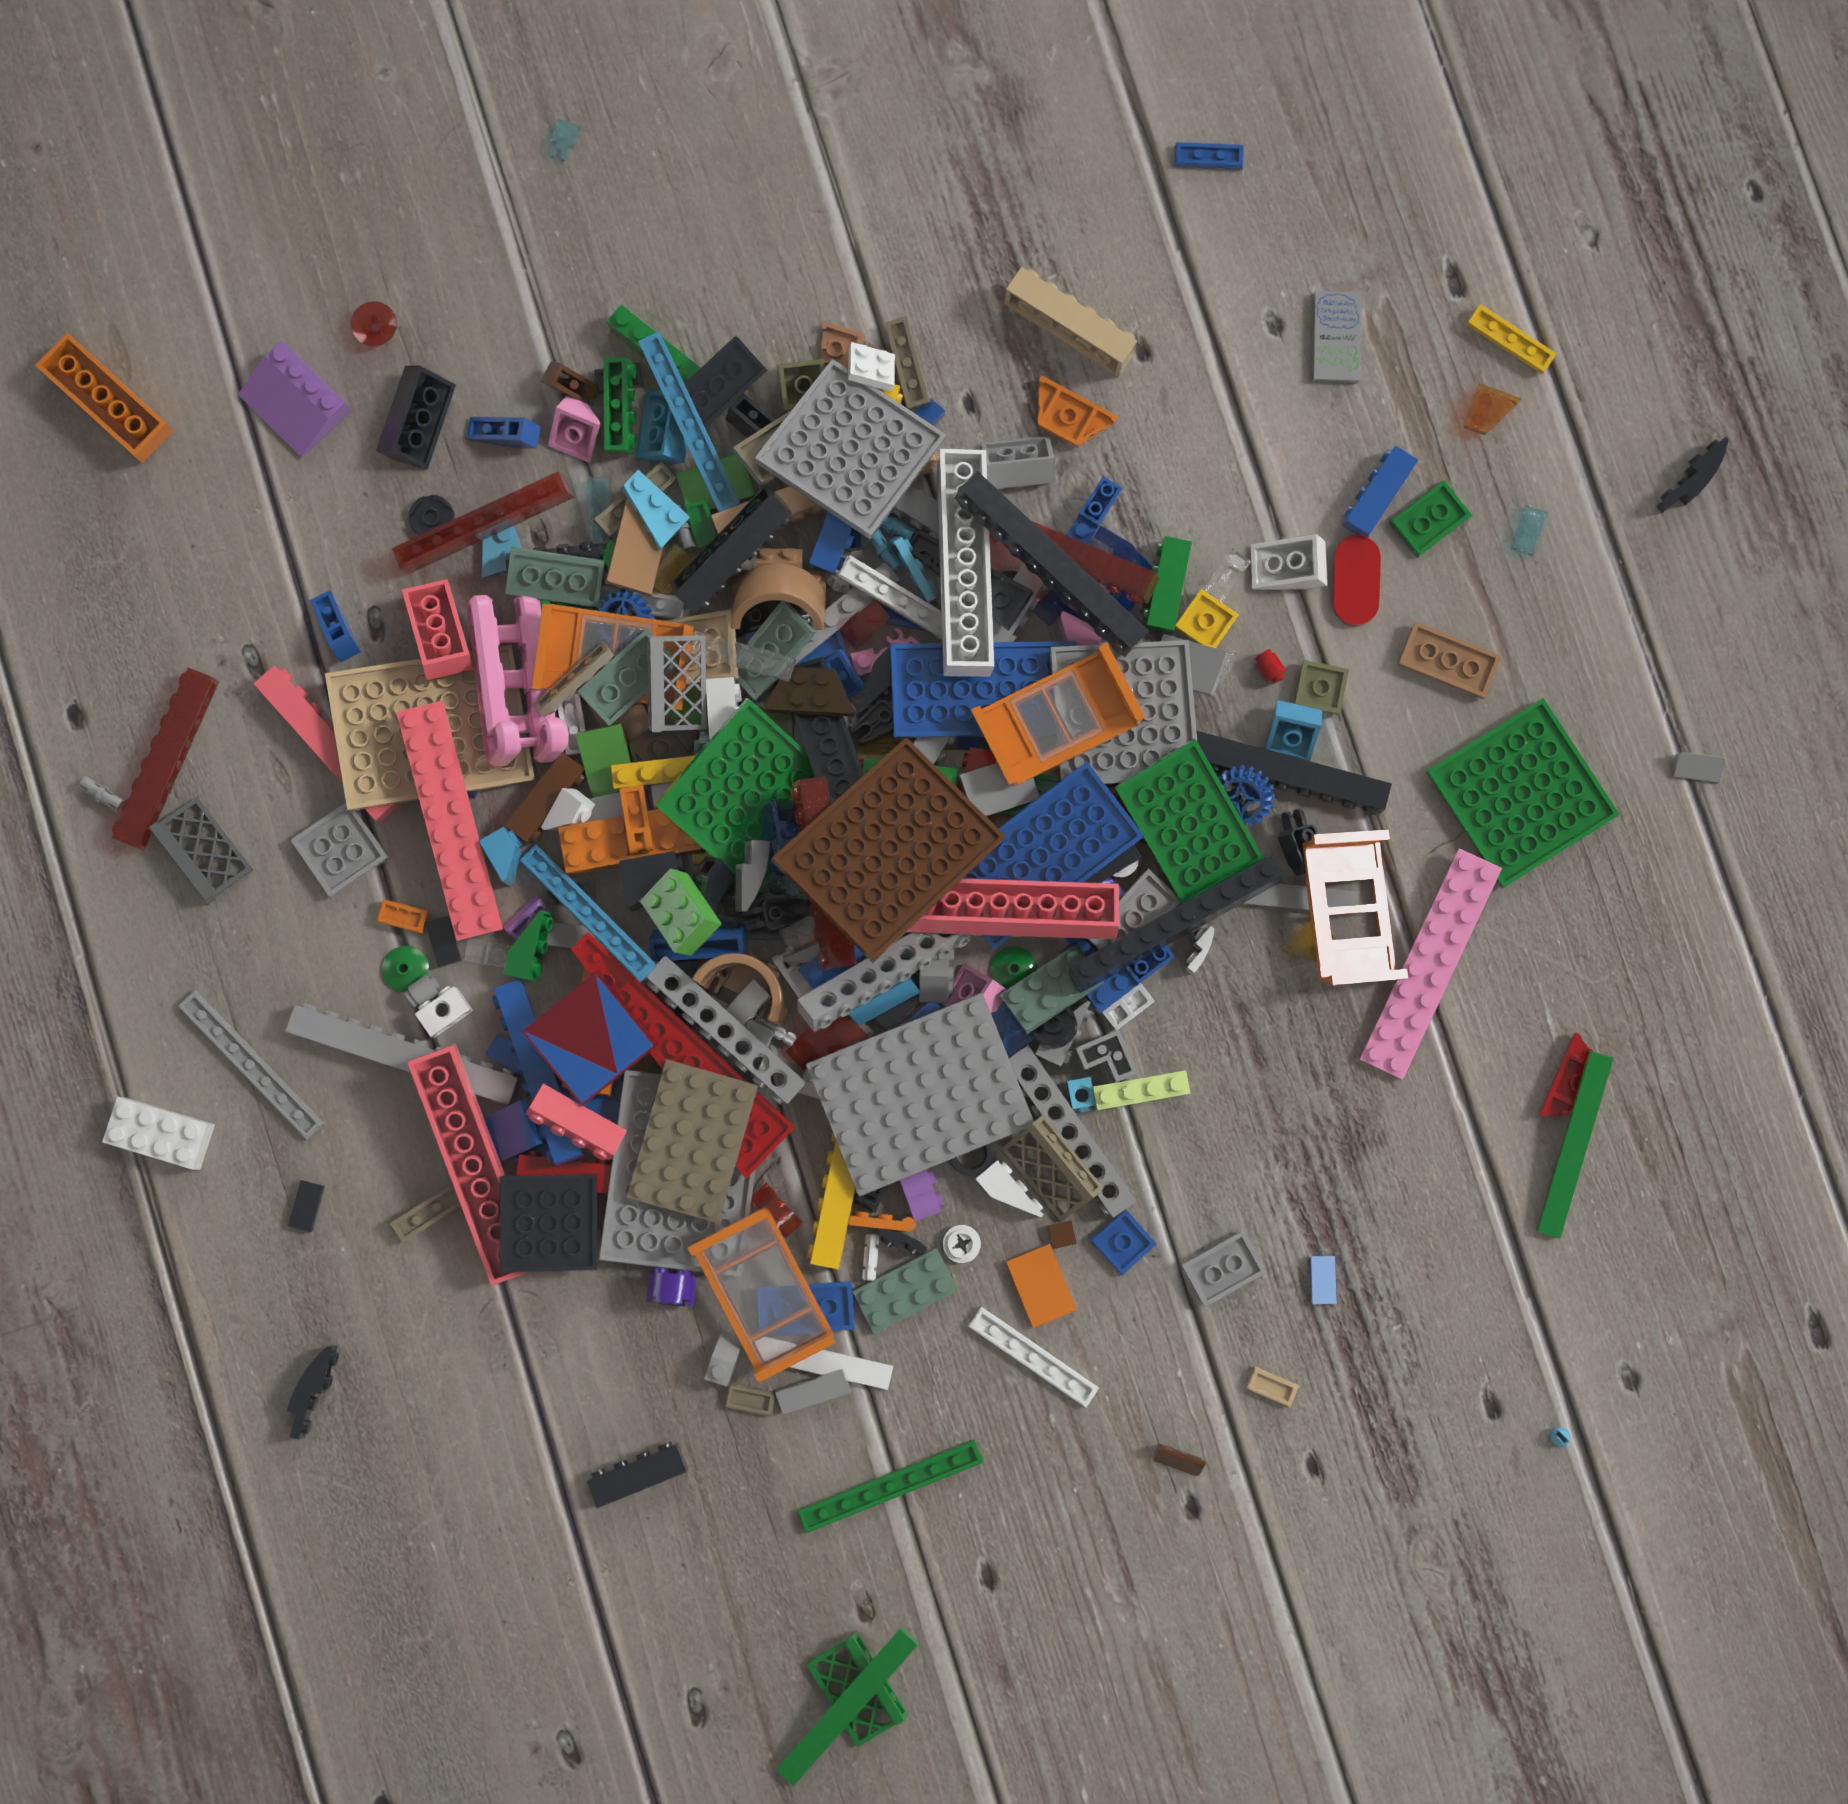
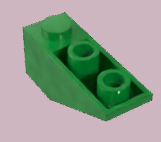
M542 910L538 912L509 949L503 975L538 982V978L543 971V956L548 949V934L553 927V913Z

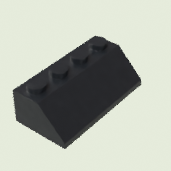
M420 365L405 366L376 451L395 461L428 470L456 384Z

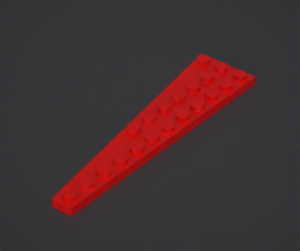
M588 932L571 949L590 975L599 970L619 993L626 1007L641 1020L658 1041L659 1045L650 1054L662 1069H664L666 1059L746 1081ZM756 1092L736 1161V1167L746 1179L795 1128L759 1092Z

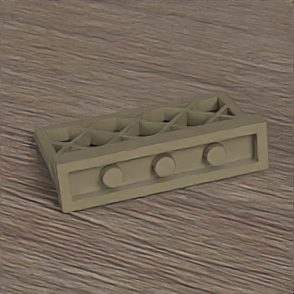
M1044 1114L1001 1148L1060 1222L1085 1203H1088L1104 1189ZM1029 1132L1037 1140V1144L1028 1143ZM1011 1146L1022 1147V1156L1016 1155ZM1028 1148L1037 1150V1159L1028 1158ZM1043 1152L1050 1156L1052 1163L1043 1161ZM1028 1163L1037 1165V1174L1029 1171ZM1043 1167L1052 1169V1178L1043 1176ZM1058 1170L1063 1172L1067 1177V1181L1058 1179ZM1043 1182L1052 1184V1193L1046 1192L1043 1188ZM1058 1185L1067 1187V1196L1058 1194ZM1073 1189H1076L1081 1194L1082 1200L1073 1198ZM1058 1200L1067 1202V1211L1065 1213L1059 1208Z

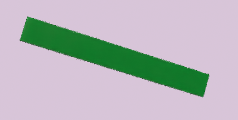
M1589 1050L1536 1231L1561 1239L1614 1057Z
M974 1439L801 1508L797 1512L807 1534L984 1462Z
M900 1627L781 1762L776 1771L794 1787L914 1651L919 1642L904 1628Z

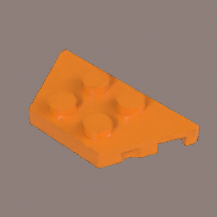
M1042 375L1040 376L1038 400L1039 428L1078 448L1117 422L1119 416Z

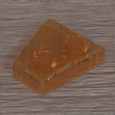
M1479 384L1463 428L1486 435L1519 404L1521 398Z

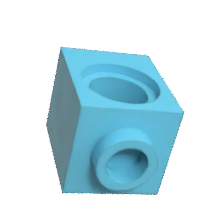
M1091 1077L1067 1081L1066 1085L1071 1108L1077 1109V1113L1091 1111V1106L1096 1105ZM1078 1089H1083L1087 1092L1088 1098L1085 1102H1078L1076 1100L1075 1092Z

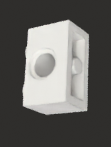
M448 986L438 993L439 997L432 1002L430 1000L424 1002L418 1007L420 1011L415 1013L428 1034L433 1038H436L473 1012L471 1006L456 987L450 988ZM442 1004L448 1006V1013L444 1017H440L438 1014V1008Z

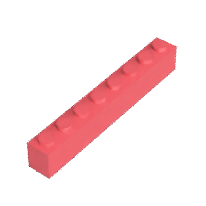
M274 665L253 684L343 784L333 722L330 719L325 720L320 715L323 711L315 702L310 704L305 698L308 696L307 692L299 684L296 687L290 681L293 677L284 667L280 670ZM400 803L365 808V810L375 821L380 823L398 808Z

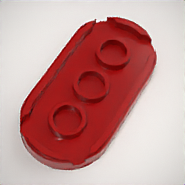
M1352 535L1340 542L1334 553L1333 611L1343 623L1349 626H1362L1371 621L1377 614L1380 604L1381 553L1377 544L1369 537L1366 538L1363 535Z

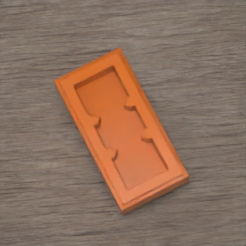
M382 899L376 922L423 934L429 911Z

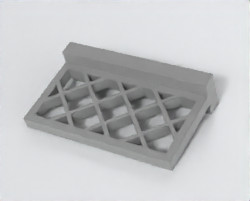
M648 635L649 730L651 732L707 729L705 635ZM663 641H673L679 647L671 657L663 652ZM677 641L685 642L682 645H680ZM690 641H699L700 650L694 656L684 649ZM681 650L691 658L682 669L673 661ZM663 655L668 659L665 663ZM671 662L679 672L671 680H668L664 676V668ZM693 662L700 667V674L694 680L684 672ZM681 674L691 681L683 692L673 684ZM664 679L668 682V684L665 687ZM695 685L700 690V697L693 704L685 694ZM670 686L680 694L671 704L664 699V692ZM682 697L692 705L683 715L674 708ZM664 702L668 705V707L665 709V711H664ZM694 708L701 714V724H690L685 719ZM672 709L680 719L674 725H665V715ZM682 721H684V722L687 723V724L679 725Z

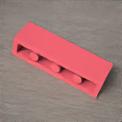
M545 1084L541 1086L526 1112V1115L530 1116L529 1119L539 1125L543 1123L550 1127L554 1134L568 1137L574 1145L580 1148L586 1147L593 1151L592 1154L601 1160H610L627 1132V1130L581 1106Z

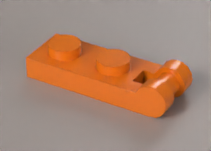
M644 786L621 788L620 795L630 854L638 853V850H654ZM644 834V840L636 841L635 835Z
M855 1211V1216L850 1215L849 1225L912 1231L915 1228V1220L912 1217H906L902 1221L892 1220L893 1215L879 1214L878 1218L869 1217V1212Z

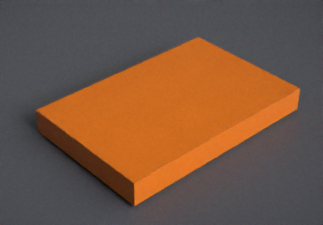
M1050 1244L1006 1261L1033 1328L1077 1310Z

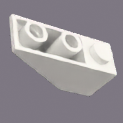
M997 1160L976 1178L977 1182L990 1197L1038 1217L1043 1216L1041 1213L1042 1205L1035 1197L1030 1200L1025 1194L1028 1189L1020 1180L1014 1181L1010 1176L1013 1171L1004 1161L1000 1164Z

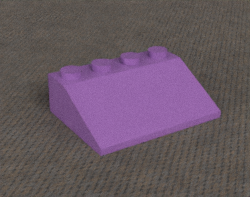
M282 340L264 356L238 393L301 458L351 412L347 404Z

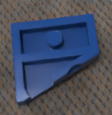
M843 649L824 659L827 669H836L848 699L866 689Z

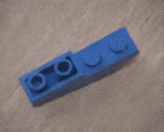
M1104 476L1059 545L1076 563L1088 547L1122 490V487Z
M1165 946L1107 978L1102 985L1085 995V997L1091 1002L1090 1004L1097 1013L1100 1014L1175 956Z

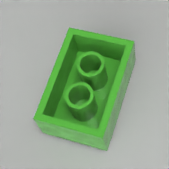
M670 868L640 900L673 952L692 956L722 924L688 873Z

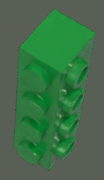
M604 357V450L609 454H633V448L636 447V435L633 434V425L636 424L635 410L633 411L632 402L636 401V391L632 387V378L636 377L635 365L627 357Z

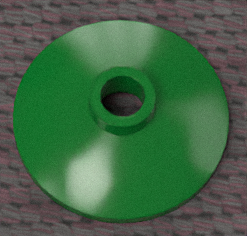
M400 946L390 951L385 957L382 965V974L384 980L392 989L406 992L408 987L426 974L429 975V963L426 956L419 949L412 946ZM406 964L408 966V970L402 973L400 971L401 965Z
M1010 946L1000 950L991 963L992 979L1007 990L1037 970V964L1033 955L1026 949L1018 946ZM1011 965H1017L1019 971L1012 973L1010 971Z

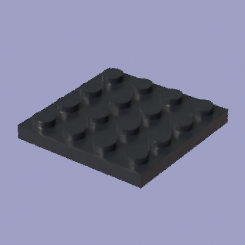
M596 1173L500 1176V1273L597 1270Z

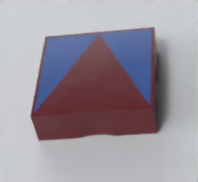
M600 970L593 973L522 1031L581 1106L589 1102L659 1045L658 1041L641 1020L626 1007L619 993Z

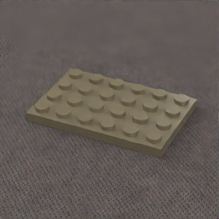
M666 1059L627 1198L719 1223L758 1085Z

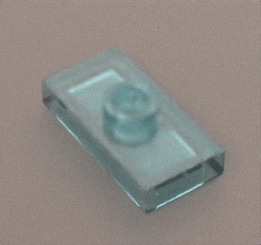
M1528 505L1524 507L1511 546L1512 550L1529 556L1534 555L1548 512Z

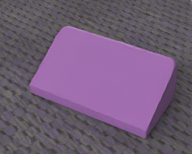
M535 895L503 925V928L517 940L540 910L553 913V916L555 913L538 895Z

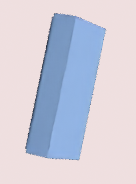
M1310 1256L1311 1303L1336 1304L1335 1256Z

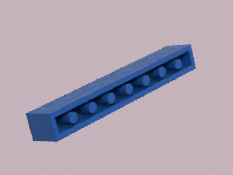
M518 979L495 987L496 995L492 996L496 1009L501 1008L504 1016L500 1018L503 1030L509 1031L511 1038L507 1039L511 1053L516 1052L518 1060L515 1061V1065L519 1075L524 1074L526 1082L522 1083L526 1096L531 1095L532 1100H534L543 1084L561 1093L554 1071L522 1033L525 1028L536 1020L522 980ZM543 1123L537 1127L541 1139L547 1140L549 1148L545 1149L549 1162L554 1161L555 1165L559 1167L584 1157L581 1148L574 1145L568 1137L554 1134L550 1130L551 1128Z

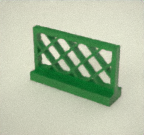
M855 1631L845 1640L807 1662L806 1665L832 1705L840 1695L832 1694L829 1689L830 1682L834 1681L844 1684L843 1693L847 1685L853 1682L848 1680L850 1669L862 1672L873 1659V1656L859 1633ZM844 1646L850 1654L849 1663L835 1660L837 1651ZM820 1661L831 1663L829 1675L819 1673L815 1664ZM834 1664L847 1667L845 1679L832 1676ZM888 1680L875 1694V1703H867L864 1706L873 1709L871 1721L857 1718V1714L852 1720L853 1725L849 1723L846 1727L857 1748L892 1726H897L904 1722L908 1715ZM876 1710L885 1712L890 1721L884 1725L874 1722ZM856 1723L870 1726L868 1734L861 1739L855 1731Z

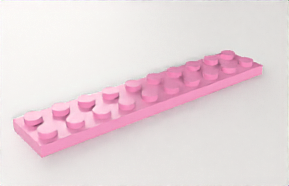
M1460 848L1457 850L1402 969H1407L1408 978L1396 980L1359 1060L1401 1080L1404 1079L1502 870L1501 867Z

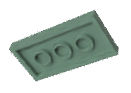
M511 547L505 594L596 607L599 605L604 560Z
M781 601L737 655L738 679L736 680L755 701H760L816 633L789 602Z
M648 628L617 654L608 665L597 672L589 682L577 690L609 726L648 692L647 636L653 635ZM663 646V652L671 657V654ZM663 655L665 663L668 659ZM674 658L673 661L678 665L679 663ZM671 662L664 668V676L675 667Z
M1077 944L1000 994V999L1026 1034L1104 983L1102 981L1079 993L1068 975L1070 966L1086 957Z
M935 1248L854 1290L853 1294L873 1333L876 1334L955 1293L958 1289L938 1249Z

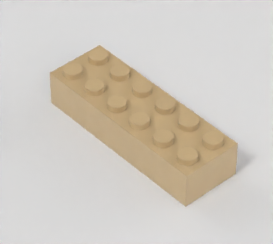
M1021 267L1007 287L1006 306L1117 377L1121 375L1133 357L1137 340L1132 333L1126 330L1122 331L1115 327V323L1110 319H1103L1096 315L1097 313L1093 308L1082 306L1071 294L1060 292L1054 283L1043 281L1035 271L1031 269L1026 270Z

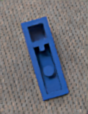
M470 417L466 439L513 448L536 449L541 427L524 417Z
M329 590L311 599L310 602L329 647L338 660L343 662L361 653L355 636L332 591Z

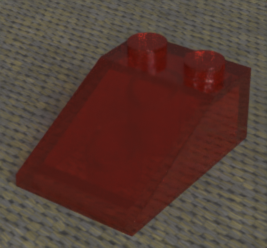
M849 1015L840 1016L832 1021L828 1027L820 1028L815 1032L809 1026L785 1052L805 1071L808 1069L806 1063L863 1041L868 1037V1034Z

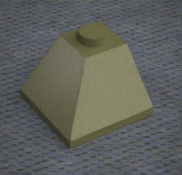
M824 359L776 364L778 387L784 411L792 410L825 369Z

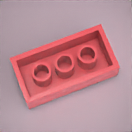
M448 579L403 589L402 593L426 680L472 670L469 651Z

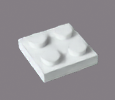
M851 342L848 349V380L891 392L894 387L895 354Z

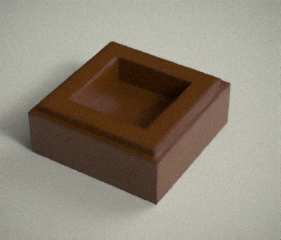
M1071 1220L1048 1226L1053 1249L1077 1244Z

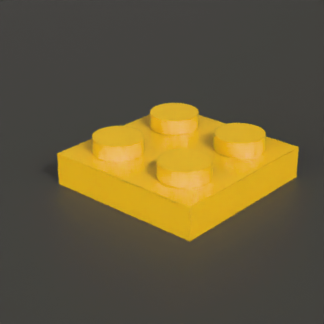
M1201 589L1179 619L1175 628L1196 643L1216 648L1239 614Z

